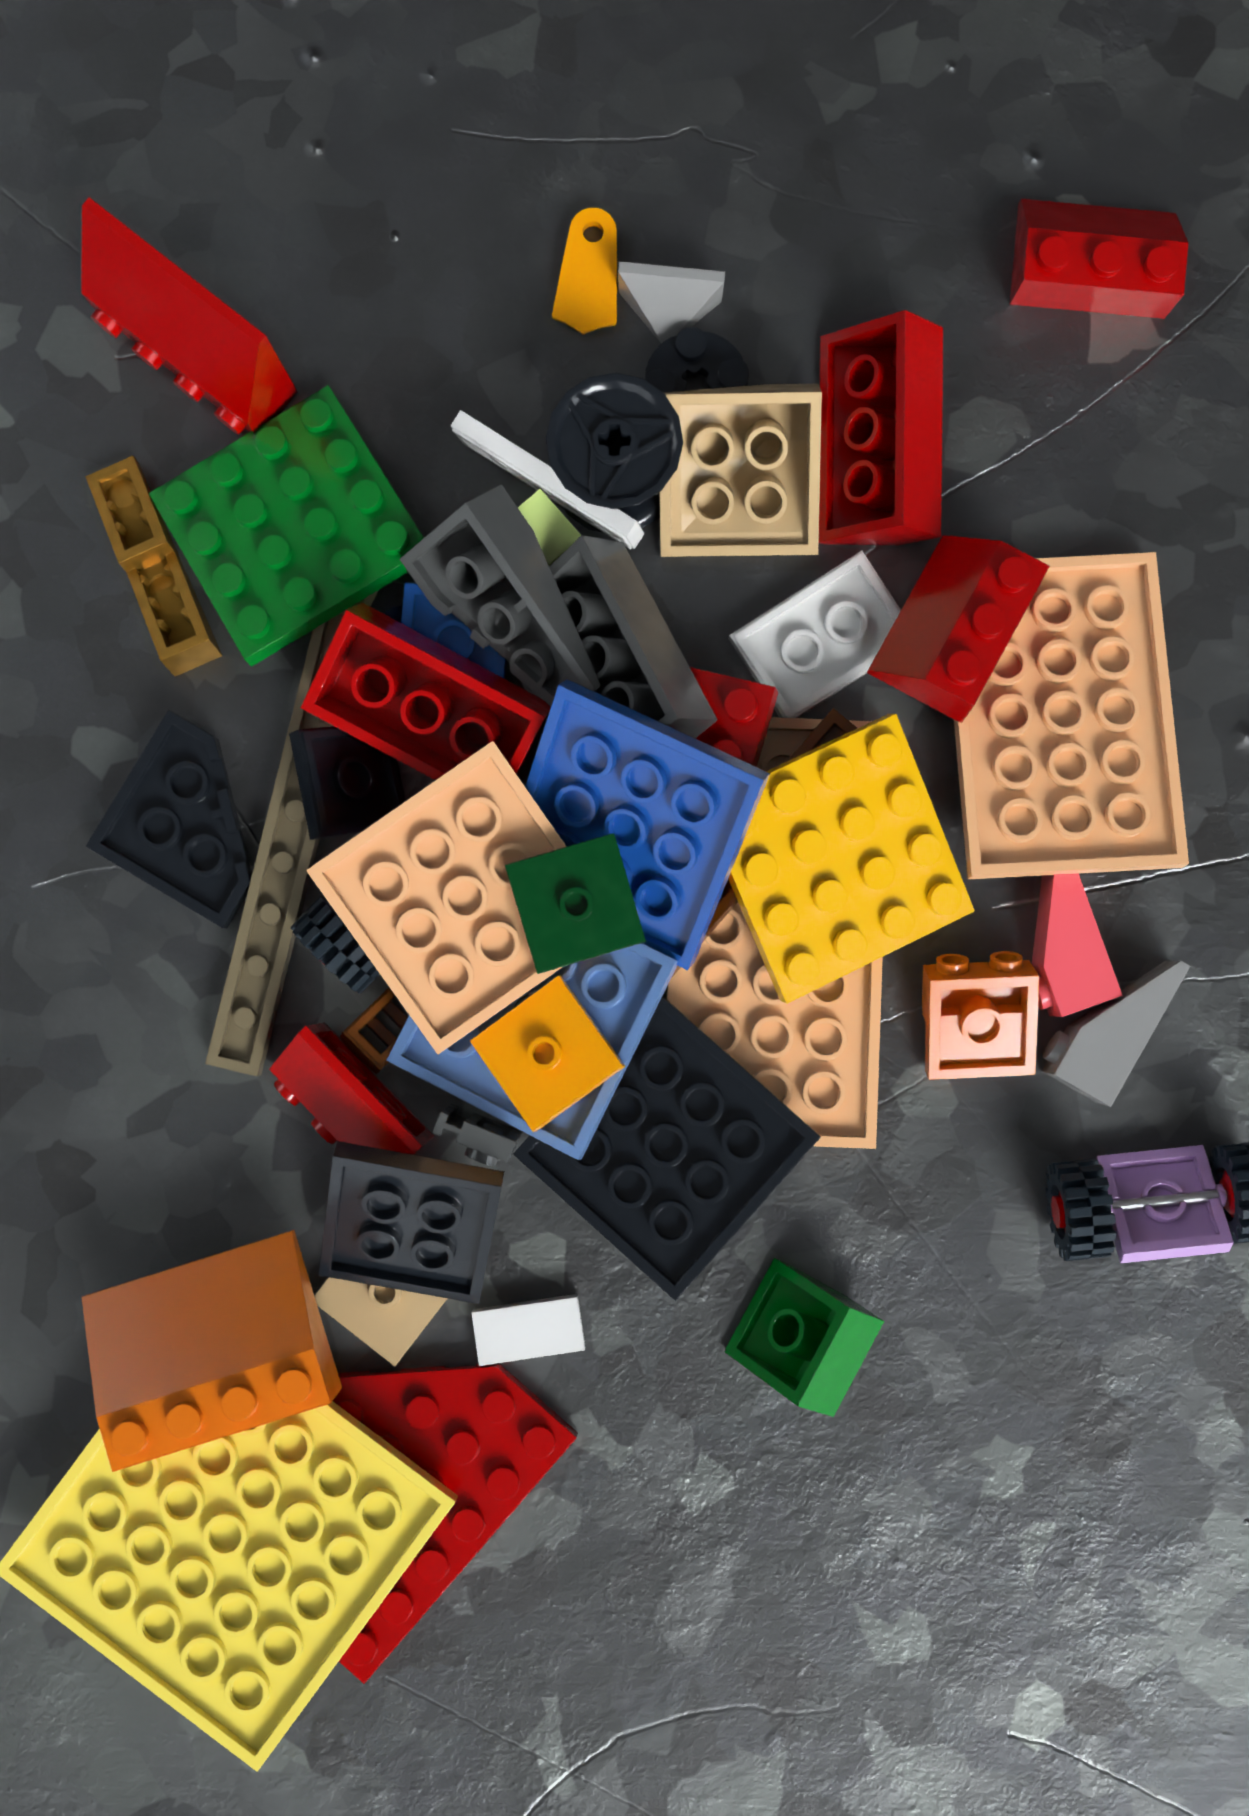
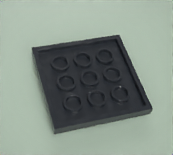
M662 996L583 1158L577 1160L531 1135L527 1137L513 1155L676 1301L821 1136Z

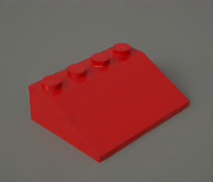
M87 198L82 205L81 293L95 310L90 316L91 319L115 339L122 332L135 342V345L131 348L132 351L154 370L157 371L163 364L177 375L172 382L192 400L198 403L202 397H205L214 404L217 410L213 414L234 433L239 435L245 429L255 434L262 424L279 415L298 391L267 336L93 199Z

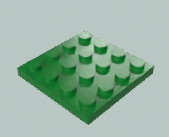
M329 385L262 424L255 434L252 431L149 493L241 655L251 667L406 574L408 571L400 561V558L424 539Z

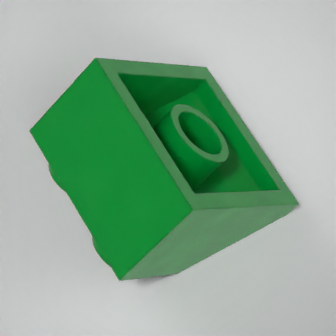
M774 1258L724 1352L796 1406L834 1417L879 1333L884 1320L844 1294L789 1264Z

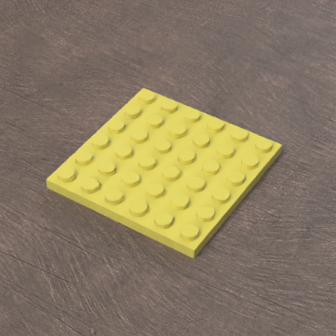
M333 1401L325 1406L112 1472L99 1429L1 1560L0 1577L258 1772L450 1511L458 1495Z

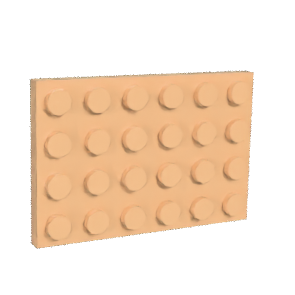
M1156 552L1036 558L1050 566L974 707L962 723L954 720L967 879L1183 868L1189 864Z

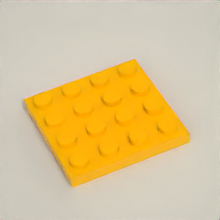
M887 714L766 771L770 773V776L728 879L780 1001L788 1004L975 911L897 714Z

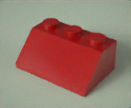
M1020 199L1018 203L1010 305L1165 319L1184 296L1189 242L1177 214L1172 212Z
M943 535L867 673L962 723L978 700L1050 566L1001 540Z
M325 1022L306 1025L269 1068L278 1078L273 1083L276 1090L294 1106L301 1102L315 1117L311 1121L313 1128L323 1139L332 1145L336 1141L415 1155L434 1137L426 1126Z

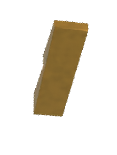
M134 456L128 457L85 476L117 561L128 575L160 661L176 677L223 656L164 520L149 495L151 492L136 458Z

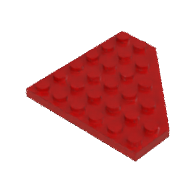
M476 1363V1366L445 1368V1366L404 1368L401 1371L370 1373V1371L338 1373L342 1389L333 1402L458 1495L450 1511L339 1660L363 1684L367 1682L577 1439L578 1432L500 1363L479 1366V1363Z

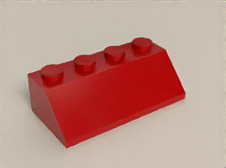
M903 310L820 336V389L822 391L819 543L824 545L899 546L941 537L943 327L907 310Z

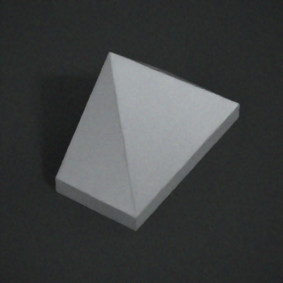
M619 261L618 293L661 344L668 338L678 335L681 330L692 327L722 302L725 271Z

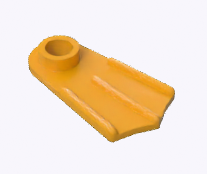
M599 208L583 209L571 221L552 311V318L570 326L581 333V335L617 324V228L611 215ZM589 227H597L602 231L603 236L597 242H589L583 236L584 231Z

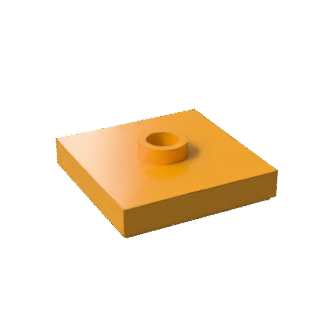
M559 975L470 1040L532 1132H537L625 1067L563 977Z

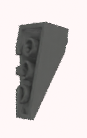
M502 484L464 503L400 558V561L431 605L444 616L452 613L472 630L470 638L479 646L485 648L489 645L504 657L510 664L511 673L548 705L552 706L558 685L566 679L592 691L601 686L536 535Z

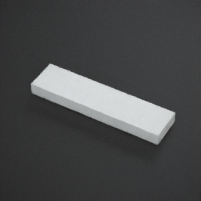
M459 411L451 427L454 434L464 445L538 491L541 488L548 498L614 540L623 542L625 547L630 550L631 548H636L644 532L635 519L619 509H609L587 504L564 488L552 467L465 412Z

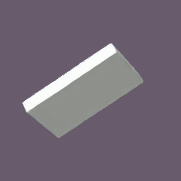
M861 550L730 634L728 639L756 682L774 686L779 693L774 707L780 718H798L867 674L870 665L901 609Z

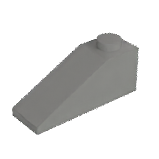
M1164 961L1121 990L1123 996L1099 1004L1069 1024L1064 1033L1060 1030L1057 1031L1044 1050L1043 1058L1048 1061L1042 1072L1095 1103L1111 1107L1191 966L1183 961Z

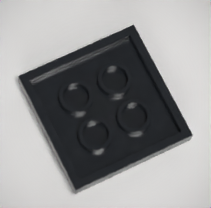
M337 1141L332 1158L319 1276L479 1304L505 1171Z

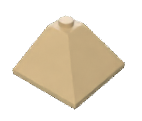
M765 384L664 393L679 416L683 447L677 470L663 490L660 491L661 557L818 555L822 391L819 384Z

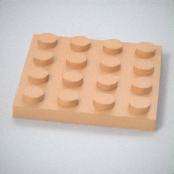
M493 741L306 870L437 1054H440L562 968L537 974L505 865L567 846Z

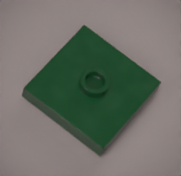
M614 833L505 865L537 974L646 942Z

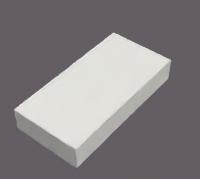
M578 1294L477 1308L471 1312L479 1366L585 1350Z

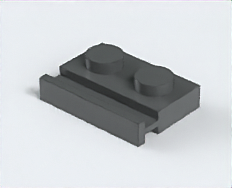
M450 1104L440 1112L432 1133L441 1136L446 1130L459 1134L456 1143L466 1146L465 1155L480 1163L495 1166L499 1160L506 1163L509 1162L516 1150L522 1131L474 1112L468 1118L456 1114L459 1106Z

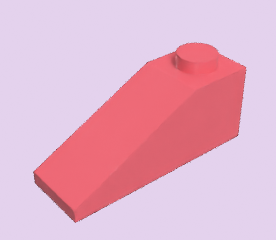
M1079 873L1042 875L1032 965L1039 975L1038 1008L1040 1010L1047 1009L1049 1016L1064 1017L1123 996Z

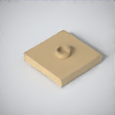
M330 1277L315 1294L318 1307L393 1366L397 1365L448 1299Z

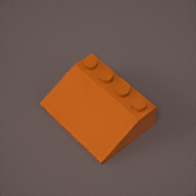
M295 1230L258 1240L81 1297L96 1419L112 1472L331 1404L342 1389Z

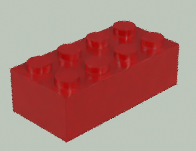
M362 602L345 611L300 708L428 777L437 780L492 741L496 744L516 775L519 776L547 721L551 706L534 694Z

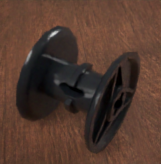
M610 373L589 377L565 393L551 413L546 444L550 466L565 489L587 504L609 509H619L635 519L642 529L660 518V491L663 490L678 468L683 447V437L679 416L663 392L643 378L621 373ZM564 508L571 518L587 529L602 532Z

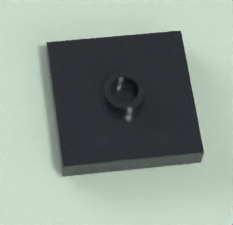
M335 726L299 729L289 733L310 840L361 833L405 802L397 759Z

